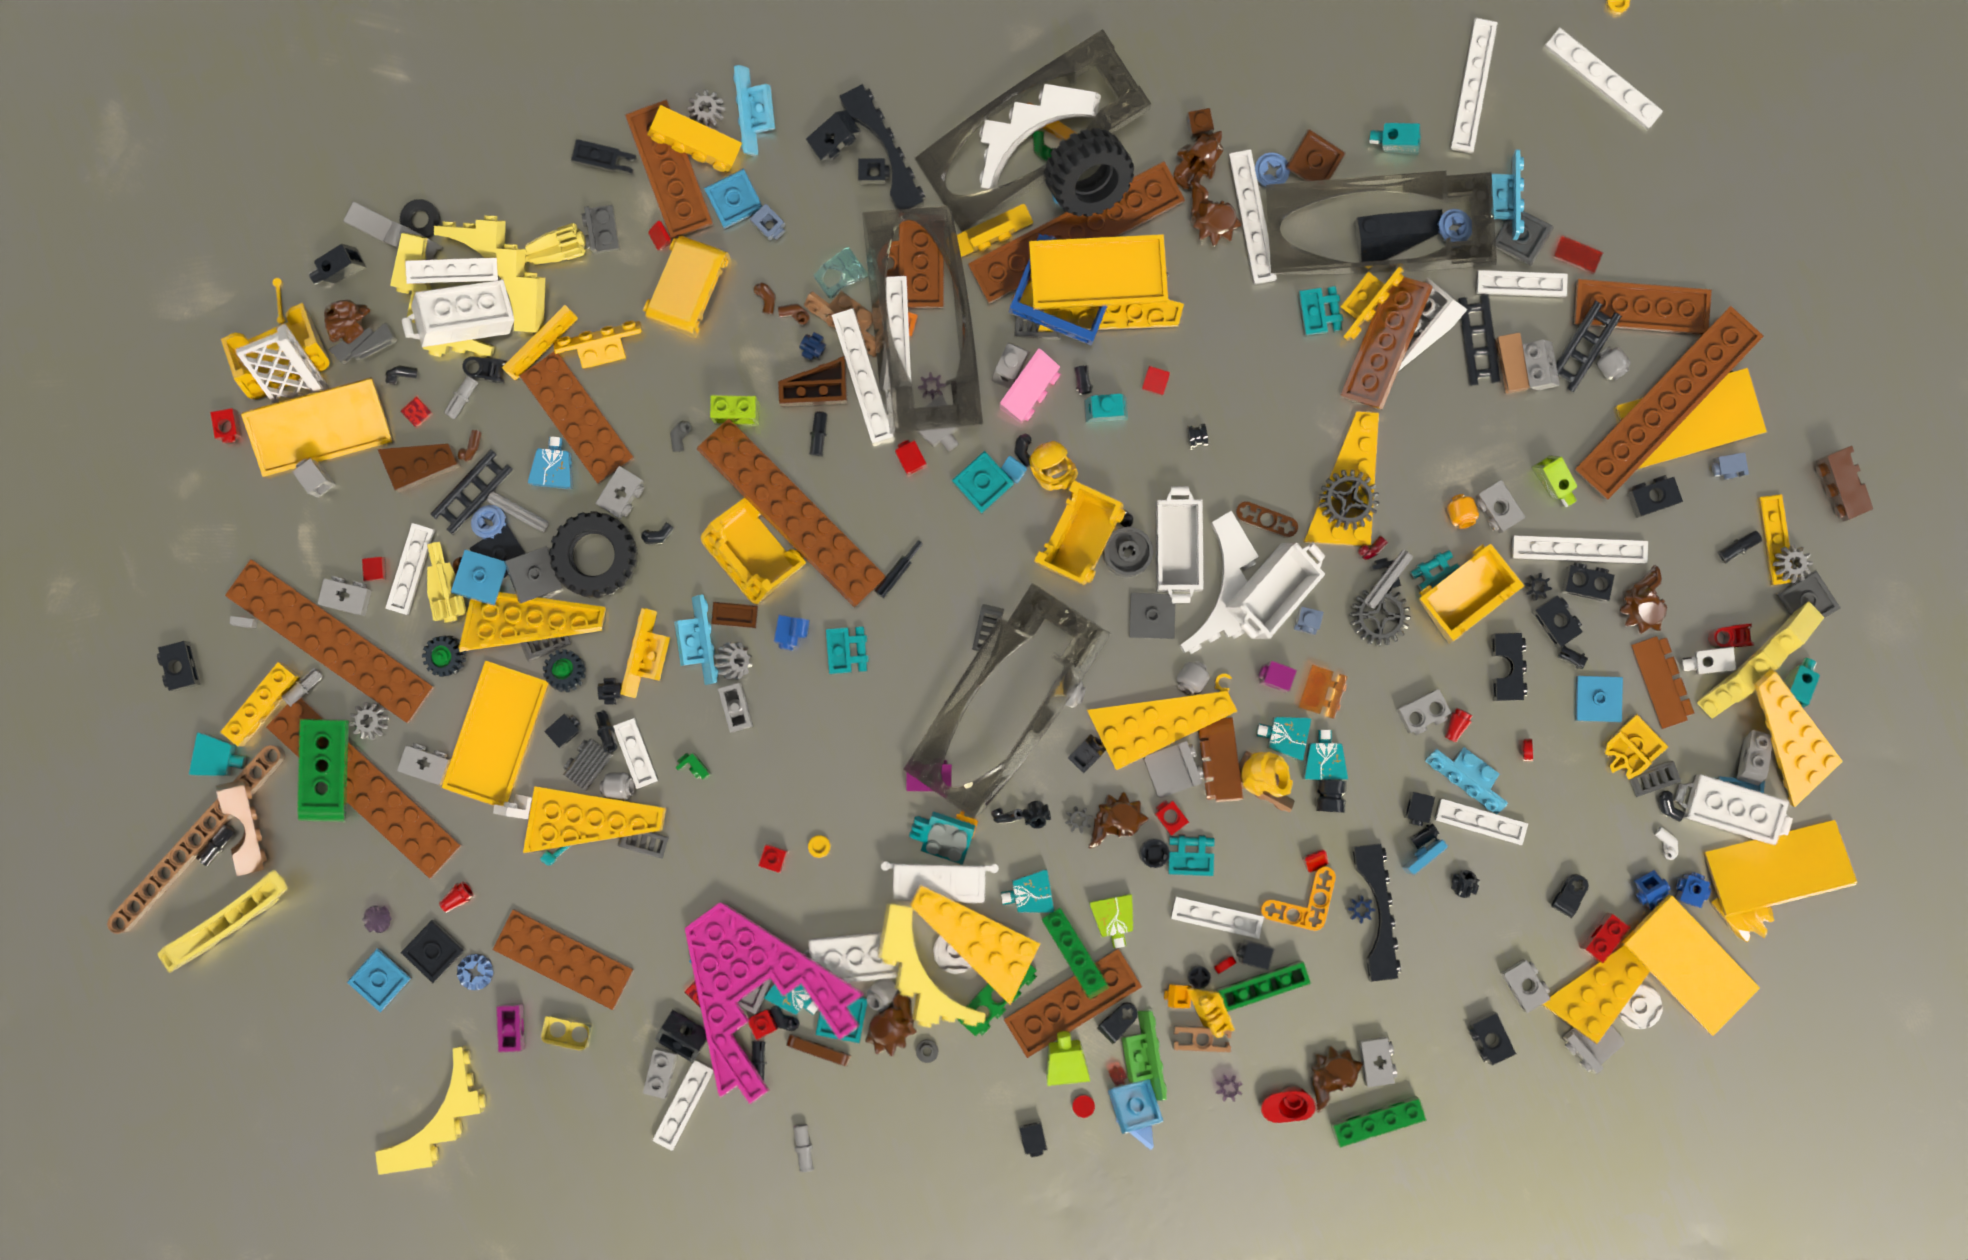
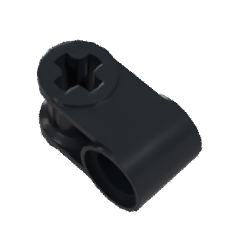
M471 356L463 361L462 369L472 379L504 384V370L502 367L507 361ZM473 362L478 363V371L470 373L468 366Z
M1578 874L1568 876L1561 890L1555 896L1551 908L1571 919L1576 914L1583 897L1588 891L1589 883L1587 879ZM1573 881H1579V884L1582 885L1581 888H1575L1572 885Z
M1130 1002L1122 1003L1096 1029L1114 1044L1137 1019V1008ZM1124 1008L1126 1010H1129L1130 1008L1132 1009L1131 1018L1128 1016L1125 1018L1122 1017V1010Z

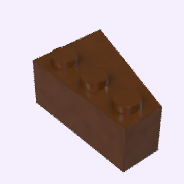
M845 356L778 381L780 406L848 404Z
M448 443L378 449L393 488L399 493L461 467L453 446Z
M1853 446L1815 461L1817 464L1815 466L1817 474L1820 478L1823 477L1826 484V494L1829 498L1833 499L1835 504L1834 511L1843 522L1873 510L1866 485L1861 483L1857 472L1861 471L1858 464L1854 465L1850 454L1854 452Z

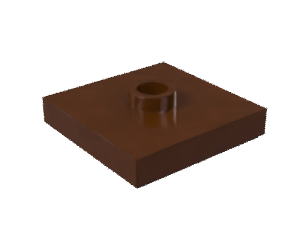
M1309 129L1304 134L1285 168L1318 190L1324 191L1346 153Z

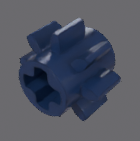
M813 332L812 336L806 334L799 346V349L803 350L801 355L811 361L813 357L819 359L826 347V344L822 342L823 336L816 332Z
M1362 895L1359 896V901L1350 899L1353 905L1348 907L1347 910L1353 913L1350 917L1351 920L1359 917L1360 924L1363 923V918L1372 920L1370 913L1376 911V909L1370 907L1371 899L1364 902ZM1362 903V906L1366 907V911L1362 912L1360 916V913L1356 912V907H1360Z

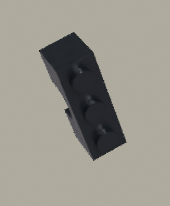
M1522 633L1492 634V657H1503L1510 664V672L1505 678L1493 679V701H1522L1524 696H1527V683H1524L1523 674L1527 672L1526 660H1523V651H1526V639L1522 638Z

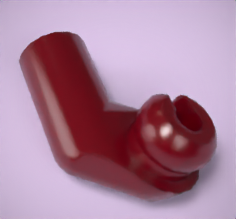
M1379 536L1370 547L1363 544L1358 549V554L1364 560L1371 559L1377 556L1388 542L1382 536Z

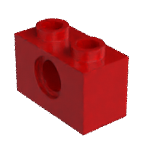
M1607 913L1580 949L1597 962L1604 963L1629 931L1630 927L1614 914Z

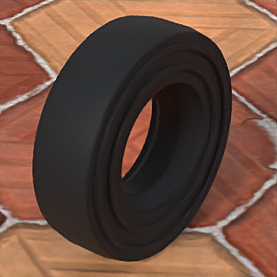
M416 199L408 202L402 208L400 224L424 237L430 238L434 235V226L440 225V214L431 202L424 199ZM418 211H423L428 215V223L422 228H417L412 224V216Z

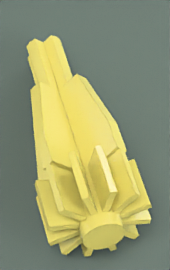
M574 223L545 233L525 245V263L559 262L585 255V236L579 228L577 229V225Z
M440 542L427 544L432 565L427 567V595L433 621L444 620V623L457 621V617L465 615L467 612L463 596L451 593L456 575L450 562L445 563Z

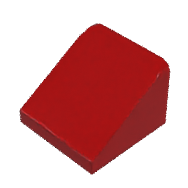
M660 220L648 231L657 250L671 245L672 240Z
M1149 366L1142 389L1163 395L1170 372Z
M385 557L362 559L363 581L386 580Z
M1323 849L1302 858L1309 873L1329 864L1327 853Z

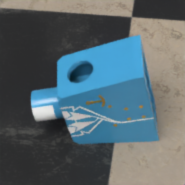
M549 437L548 449H537L528 484L573 490L572 456L568 451H561L563 438Z

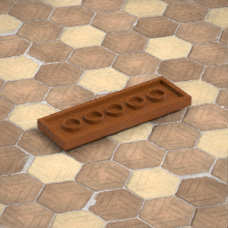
M666 99L625 114L670 238L673 240L680 235L684 236L711 226L713 222L687 153L676 152L671 148L672 146L666 143H657L647 135L660 105L670 109Z
M1404 277L1396 287L1393 285L1389 289L1388 293L1390 295L1383 304L1378 303L1376 313L1371 320L1342 390L1341 396L1343 398L1377 409H1383L1433 287L1431 284Z
M1578 279L1576 284L1574 325L1581 324L1596 300L1603 304L1599 311L1609 317L1614 312L1622 316L1615 328L1703 335L1709 329L1712 290ZM1594 318L1590 326L1605 327L1606 325Z
M553 351L520 375L597 484H600L615 473L619 466L623 467L634 459L559 353L555 354Z
M515 909L512 910L492 949L611 1010H614L634 970Z
M1118 948L1094 963L1109 987L1099 995L1089 999L1074 975L1003 1019L1027 1058L1048 1046L1049 1043L1058 1040L1057 1034L1059 1032L1074 1030L1142 987Z

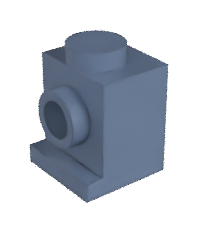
M766 203L750 218L751 223L769 241L772 238L777 240L785 232L783 229L786 226L785 222ZM768 222L774 223L772 229L766 228Z
M1745 452L1713 459L1712 473L1714 476H1724V479L1738 477L1737 473L1739 477L1749 475Z
M1300 607L1294 630L1316 635L1317 630L1320 629L1324 612Z

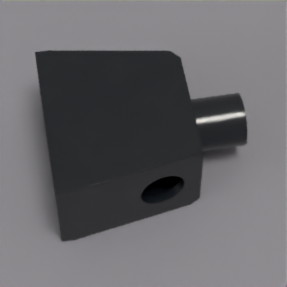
M340 244L314 261L317 269L310 272L309 277L315 285L323 280L337 283L366 268V265L356 247Z

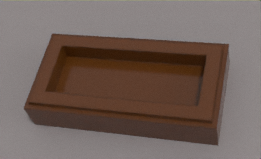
M713 602L711 624L756 628L758 606Z

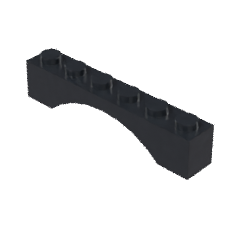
M861 84L839 95L844 110H847L855 123L866 128L880 141L888 155L892 168L890 199L900 218L924 206L923 199L926 198L920 186H915L913 182L915 175L911 167L906 168L902 160L905 159V156L900 147H895L892 141L895 137L890 127L885 128L882 122L885 120L881 109L874 107L872 101L875 98L870 88L865 89L864 85Z
M1379 843L1353 846L1354 869L1369 885L1378 910L1377 935L1372 949L1366 957L1368 980L1375 982L1398 979V973H1401L1400 960H1396L1395 951H1398V941L1396 937H1393L1392 928H1395L1394 915H1390L1389 909L1393 902L1391 892L1387 893L1386 886L1387 883H1390L1389 872L1384 870L1383 862L1387 861L1386 849L1382 848Z

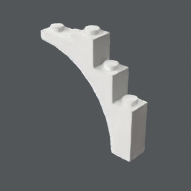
M1044 84V89H1041L1039 94L1041 105L1015 102L1014 107H1011L1009 113L1011 124L985 120L984 125L980 129V138H982L981 142L989 145V148H986L984 153L986 164L985 169L980 174L981 188L996 191L1000 174L1008 158L1018 145L1033 132L1061 119L1073 117L1097 118L1101 95L1091 91Z
M1232 511L1211 523L1222 555L1223 576L1221 589L1215 607L1206 622L1191 638L1180 645L1183 653L1187 651L1190 654L1202 648V642L1208 639L1211 643L1221 637L1219 633L1223 631L1226 638L1232 636L1233 639L1245 633L1240 627V623L1225 607L1248 582L1240 568L1243 567L1244 570H1247L1256 564L1254 560L1259 556Z

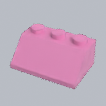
M1038 348L1000 402V409L1021 424L1024 419L1029 421L1035 412L1032 409L1037 401L1042 403L1047 396L1046 388L1050 383L1054 385L1061 376L1058 373L1060 366Z

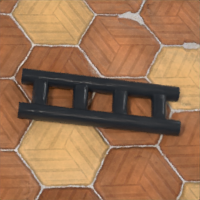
M1489 294L1481 295L1480 303L1468 304L1467 297L1458 298V302L1467 309L1461 316L1470 386H1478V378L1491 377L1492 384L1501 382ZM1482 311L1484 324L1471 326L1469 313ZM1485 333L1487 346L1474 348L1472 335ZM1488 355L1490 368L1477 370L1475 356Z
M1596 300L1556 363L1558 376L1570 382L1567 389L1575 393L1622 317L1616 312L1609 317L1599 311L1603 304ZM1594 318L1606 325L1600 336L1587 330ZM1582 338L1594 344L1587 356L1576 350ZM1570 357L1582 363L1575 375L1564 369Z
M492 449L485 454L430 513L436 520L443 516L451 524L446 530L452 535L488 498L489 494L513 471L508 464L502 469L493 460L497 454ZM486 466L496 474L488 485L478 477ZM471 482L481 491L473 501L463 493ZM456 499L466 507L458 517L447 509Z

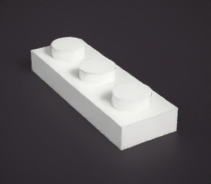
M635 718L613 726L636 789L657 782L658 778Z

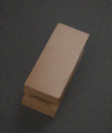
M1520 333L1497 337L1495 339L1496 351L1505 394L1528 390L1530 385Z
M1174 1025L1173 1034L1178 1035L1179 1032L1192 1033V1043L1178 1044V1041H1174V1050L1231 1053L1230 1042H1225V1046L1212 1045L1213 1035L1210 1027ZM1225 1030L1224 1034L1227 1035V1038H1231L1232 1031ZM1200 1033L1208 1035V1041L1204 1045H1199L1196 1042V1037Z

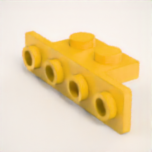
M1021 204L945 240V244L952 259L956 261L977 250L984 251L998 240L1002 242L1012 237L1011 234L1032 225L1033 220L1026 205Z
M1399 266L1386 284L1368 271L1341 305L1343 310L1356 319L1343 336L1345 340L1349 341L1350 338L1354 340L1362 330L1360 328L1361 324L1365 320L1367 322L1370 321L1376 313L1373 309L1378 303L1383 304L1390 295L1388 293L1389 289L1393 285L1396 287L1404 278L1402 275L1404 272L1403 268Z
M630 320L620 326H605L599 331H585L580 333L579 336L571 338L564 336L554 342V352L557 354L577 349L583 369L624 359L626 354L621 338L641 333L640 321Z
M642 608L638 616V624L635 636L632 639V648L627 660L625 676L621 683V695L636 698L641 677L660 681L670 637L652 633L657 612L654 610Z

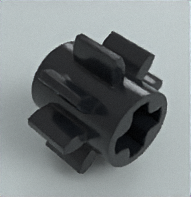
M1538 573L1536 579L1529 575L1528 579L1530 582L1523 584L1528 590L1525 595H1533V601H1536L1539 595L1543 599L1547 598L1545 592L1552 590L1551 587H1548L1547 583L1550 578L1543 579L1542 573ZM1535 583H1541L1540 590L1535 591L1533 589L1536 586Z
M603 678L604 683H598V699L604 700L606 705L617 704L616 699H622L620 694L621 682L616 683V678Z
M1032 801L1028 803L1027 809L1022 810L1025 824H1030L1032 828H1042L1046 826V820H1051L1048 804L1044 805L1041 801Z
M1463 870L1460 875L1454 874L1451 881L1453 883L1451 889H1454L1457 896L1469 898L1471 893L1477 894L1480 880L1477 879V876L1472 871Z

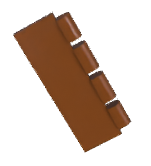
M1655 636L1631 645L1661 729L1687 721V716L1694 714V710L1689 698L1680 700L1681 696L1688 693L1682 677L1675 680L1672 678L1673 675L1680 672L1674 656L1665 659L1664 655L1672 652L1667 637L1658 640V637Z
M1233 717L1222 718L1198 730L1199 740L1202 741L1200 742L1201 758L1205 761L1202 763L1204 780L1208 781L1205 783L1206 798L1209 800L1216 799V802L1243 800Z

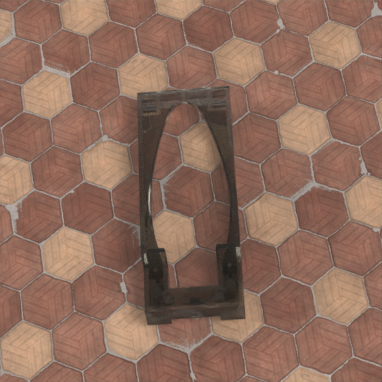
M1103 29L1004 92L914 158L961 233L1043 183L1046 179L1044 177V171L1047 168L1045 164L1019 179L983 192L957 195L947 189L945 183L946 175L954 158L974 131L992 115L1047 81L1066 76L1069 83L1075 85L1076 78L1096 66L1117 100L1102 108L1086 129H1089V131L1092 128L1101 129V131L1107 130L1113 134L1150 110L1151 102L1140 85L1136 84Z
M1446 171L1266 185L1271 274L1368 273V271L1370 273L1395 272L1399 266L1405 272L1492 266L1497 264L1491 172L1447 176ZM1365 192H1402L1421 195L1446 203L1470 201L1472 240L1451 242L1449 237L1446 239V247L1418 258L1351 263L1322 257L1290 244L1282 236L1280 227L1283 220L1291 213L1331 198Z
M940 206L863 212L880 391L886 392L890 434L982 425L983 419L972 320L951 207ZM904 221H915L928 232L942 254L952 276L960 361L956 377L947 380L945 385H951L953 405L915 408L913 385L904 369L893 340L887 309V268L893 235L896 228Z
M1032 583L1008 621L1003 618L998 619L903 770L976 819L1014 775L1049 729L1087 673L1111 633L1045 589ZM1044 619H1047L1073 636L1072 641L1062 656L1053 653L1052 658L1063 664L1065 668L1008 758L988 773L968 784L959 787L946 785L942 778V766L948 747L967 707L990 674L1015 650L1034 637Z

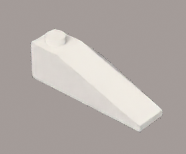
M1428 277L1424 282L1431 284L1433 288L1399 370L1449 331L1467 310Z

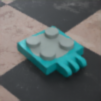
M934 811L930 820L915 816L909 837L923 842L920 851L963 865L976 825Z

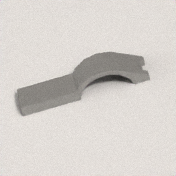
M354 201L343 220L356 229L397 248L399 247L401 233L406 232L424 237ZM427 239L426 260H432L436 251L442 252L443 247Z

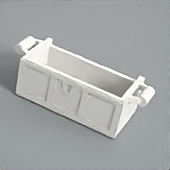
M496 280L415 292L411 305L413 314L401 320L405 337L420 339L421 346L426 347L509 334L514 317L504 280ZM412 319L415 320L418 334H414L411 324Z
M1171 486L1167 500H1157L1156 592H1168L1172 598V603H1190L1193 592H1201L1203 590V500H1194L1189 491V486ZM1171 495H1189V500H1171ZM1172 592H1190V594H1172Z
M1297 542L1281 543L1225 608L1240 623V627L1251 639H1270L1325 575L1320 569L1325 554L1315 543H1311L1304 548H1301ZM1307 550L1318 560L1317 563L1306 553Z
M1701 774L1696 775L1694 783L1679 784L1674 801L1679 802L1685 808L1683 818L1771 845H1776L1779 835L1784 834L1788 836L1793 818L1786 814L1789 801ZM1688 786L1692 787L1688 802L1684 804L1683 801Z
M884 861L881 864V868L885 871L894 869L893 900L912 901L919 885H922L955 902L983 903L985 871L996 873L999 869L997 864H991L990 866L906 865L889 863L888 861Z
M882 932L810 939V949L802 953L807 957L808 953H810V958L846 982L896 978L899 967L898 961L897 965L894 966L883 964L884 959L877 958Z

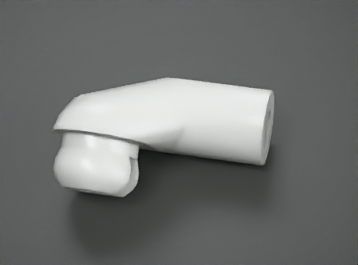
M1660 827L1656 831L1655 836L1663 842L1664 857L1668 860H1673L1678 855V840L1663 827Z

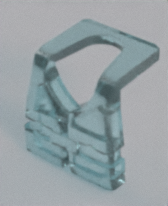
M849 247L825 262L814 274V278L830 299L843 287L854 284L858 280L861 281L868 276L867 271L860 262H857V257ZM827 269H835L841 272L839 282L832 287H827L823 280Z

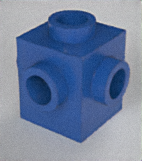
M1655 870L1635 880L1638 889L1636 896L1642 905L1646 904L1651 911L1669 894L1668 891L1671 890L1667 881L1661 879Z
M1692 872L1691 875L1684 874L1683 878L1680 877L1677 882L1676 890L1678 892L1675 899L1691 906L1702 908L1704 900L1707 901L1711 893V888H1709L1710 882L1704 880L1705 876Z

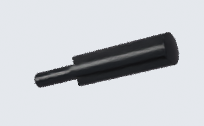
M917 540L905 557L901 556L874 590L877 595L885 599L886 595L911 565L912 562L910 560L923 545L920 540Z

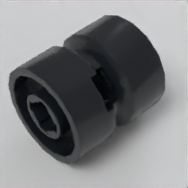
M1318 780L1317 792L1320 794V797L1316 800V811L1345 813L1346 800L1342 796L1346 794L1347 781Z
M1148 839L1142 843L1139 849L1140 859L1148 867H1162L1169 859V847L1159 839Z

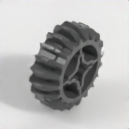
M1342 470V478L1337 473H1334V482L1329 478L1326 480L1330 487H1321V490L1326 492V494L1319 495V499L1325 500V502L1319 504V508H1327V510L1322 512V516L1330 514L1331 517L1327 522L1331 523L1334 519L1337 520L1335 523L1336 528L1341 523H1344L1343 530H1347L1349 524H1351L1353 530H1356V522L1361 527H1364L1365 522L1363 518L1370 522L1372 517L1368 513H1377V510L1372 508V506L1379 505V501L1373 500V498L1379 496V492H1371L1376 485H1367L1371 480L1370 477H1367L1364 481L1361 480L1362 472L1356 478L1354 477V470L1350 471L1349 476H1347L1345 470ZM1341 483H1353L1347 492L1334 490ZM1359 486L1366 494L1367 504L1363 503L1357 496ZM1352 491H1354L1352 494V501H1354L1355 504L1353 505L1352 503H1350L1344 510L1346 506V500L1343 496L1345 495L1347 497L1352 493ZM1331 496L1335 497L1341 504L1339 514L1332 507ZM1350 508L1364 511L1361 515L1354 518L1345 517Z
M1391 587L1377 604L1374 611L1363 612L1366 603L1361 596L1356 597V600L1360 603L1359 605L1356 603L1351 605L1352 608L1357 609V612H1350V616L1356 617L1357 620L1351 621L1350 624H1358L1359 628H1356L1354 633L1362 631L1363 634L1360 636V639L1364 640L1368 636V644H1372L1374 639H1376V646H1381L1383 639L1386 646L1390 645L1389 637L1392 641L1397 642L1398 637L1396 633L1400 636L1405 634L1400 628H1409V625L1404 623L1403 620L1411 619V616L1404 615V612L1409 611L1410 607L1402 608L1401 604H1404L1406 599L1398 601L1397 598L1401 593L1397 592L1392 596L1393 588ZM1367 590L1362 591L1363 596L1366 598L1369 592ZM1385 599L1395 606L1397 614L1386 609ZM1381 610L1383 611L1385 616L1390 617L1381 619L1380 623L1378 621V618L1376 619L1375 616L1370 615L1379 613V611ZM1363 618L1373 621L1376 633H1373L1366 627ZM1397 620L1393 630L1383 634L1385 623Z

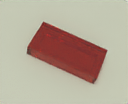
M1561 236L1553 258L1594 274L1603 252Z

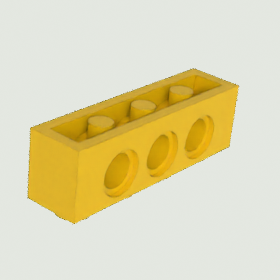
M277 662L221 730V733L235 745L244 747L283 700L281 696L287 693L296 684L295 681H298L301 677L286 664Z

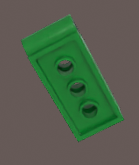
M300 720L297 805L299 821H346L349 720ZM322 736L329 740V746L326 749L319 745V739ZM320 759H325L328 762L329 767L326 771H322L318 767ZM319 782L327 784L328 791L325 794L319 792Z

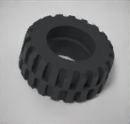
M1092 128L1091 131L1083 129L1080 130V133L1076 134L1074 132L1070 134L1068 139L1060 141L1059 146L1052 150L1051 158L1048 157L1046 162L1047 168H1045L1044 177L1046 178L1047 187L1064 211L1076 216H1082V214L1084 216H1092L1093 213L1101 214L1104 212L1103 210L1111 209L1114 207V203L1120 202L1124 198L1123 194L1128 192L1131 186L1129 183L1133 181L1134 164L1122 143L1111 132L1107 130L1101 131V129ZM1101 164L1093 175L1084 180L1077 181L1087 169Z
M590 511V513L582 512L578 513L576 517L568 518L563 526L560 525L558 527V533L551 540L553 543L552 549H549V555L551 556L550 565L555 572L556 578L568 590L583 597L603 598V596L615 594V591L626 586L625 583L628 579L631 580L634 567L637 566L636 555H638L633 535L618 519L597 511ZM589 534H599L606 537L612 543L615 553L611 567L605 573L597 576L583 574L578 570L573 560L575 545L582 537Z

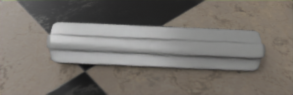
M494 491L489 494L487 501L492 505L498 506L503 511L541 532L547 529L548 521Z
M1401 550L1364 599L1368 606L1375 608L1411 561L1413 556L1409 552Z

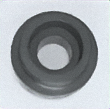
M924 1040L918 1044L916 1055L924 1063L933 1062L938 1056V1047L933 1041ZM924 1048H930L932 1053L929 1056H925L923 1054Z

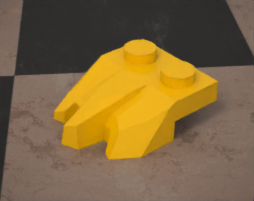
M1635 714L1611 738L1607 744L1605 754L1616 756L1610 765L1612 773L1622 768H1627L1626 776L1629 780L1647 769L1652 764V761L1668 748V745L1638 714Z
M1717 897L1711 902V905L1726 921L1727 926L1745 942L1750 940L1749 933L1751 931L1765 938L1768 931L1763 922L1774 921L1771 906L1725 917L1719 898Z

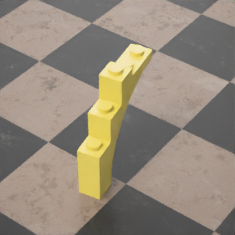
M484 215V219L476 220V223H463V226H456V222L442 221V225L434 226V235L449 237L462 242L480 253L484 258H497V272L501 280H504L513 310L514 331L538 332L544 326L545 277H537L538 273L525 272V249H518V244H505L504 220H497L498 216Z
M405 232L401 233L390 286L396 287V291L409 294L412 291L407 312L408 317L413 314L411 305L415 292L432 290L430 283L407 284L405 261L426 260L428 238ZM478 339L426 346L423 349L429 350L428 354L441 357L442 354L449 353L451 346L452 351L465 353L468 350L474 352L473 356L487 358V355H494L496 346Z
M1808 601L1793 612L1778 631L1748 660L1711 691L1702 696L1697 704L1713 719L1734 703L1746 698L1754 692V684L1770 669L1773 671L1777 670L1789 654L1808 640L1824 617Z
M276 870L270 872L223 910L165 946L157 955L168 972L174 971L213 948L221 939L242 928L250 919L271 908L288 889L282 876L278 875Z
M887 904L877 958L884 959L883 964L896 966L897 961L899 962L895 989L901 990L900 994L914 997V992L916 993L912 1020L918 1021L919 1026L930 1028L932 1023H939L940 1015L942 1016L941 1020L955 1022V1018L964 1019L963 1024L977 1026V1022L984 1023L985 1013L970 1010L952 1001L928 978L919 962L913 943V908Z
M466 1045L453 1048L451 1085L445 1101L436 1116L422 1131L411 1139L375 1152L378 1175L434 1166L436 1160L439 1159L438 1148L434 1147V1143L457 1140L460 1138V1134H462V1123L457 1117L480 1114L484 1111L483 1108L486 1107L485 1094H481V1089H471V1086H474L473 1073H469L468 1064H471V1054L469 1050H466Z

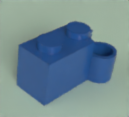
M779 615L774 642L779 644L778 648L793 651L794 647L799 648L800 638H807L810 620Z

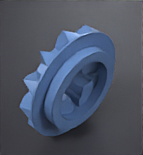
M1278 153L1262 155L1255 164L1257 180L1262 186L1269 187L1270 189L1280 187L1287 181L1290 171L1286 169L1288 161ZM1268 164L1272 168L1280 166L1275 172L1276 179L1272 174L1264 175L1268 171Z
M1448 210L1441 215L1438 222L1439 234L1443 236L1444 241L1450 242L1451 245L1462 244L1471 236L1473 228L1471 219L1462 210ZM1452 222L1454 225H1462L1456 231L1448 229L1452 226Z
M483 506L473 515L471 528L477 536L483 539L488 537L494 539V535L501 533L503 526H506V516L498 506ZM484 519L492 520L493 526L487 525Z
M468 955L459 963L457 977L460 984L467 989L480 990L490 983L493 977V967L491 962L482 955ZM477 966L478 972L484 976H475L472 979V974L466 969H474Z

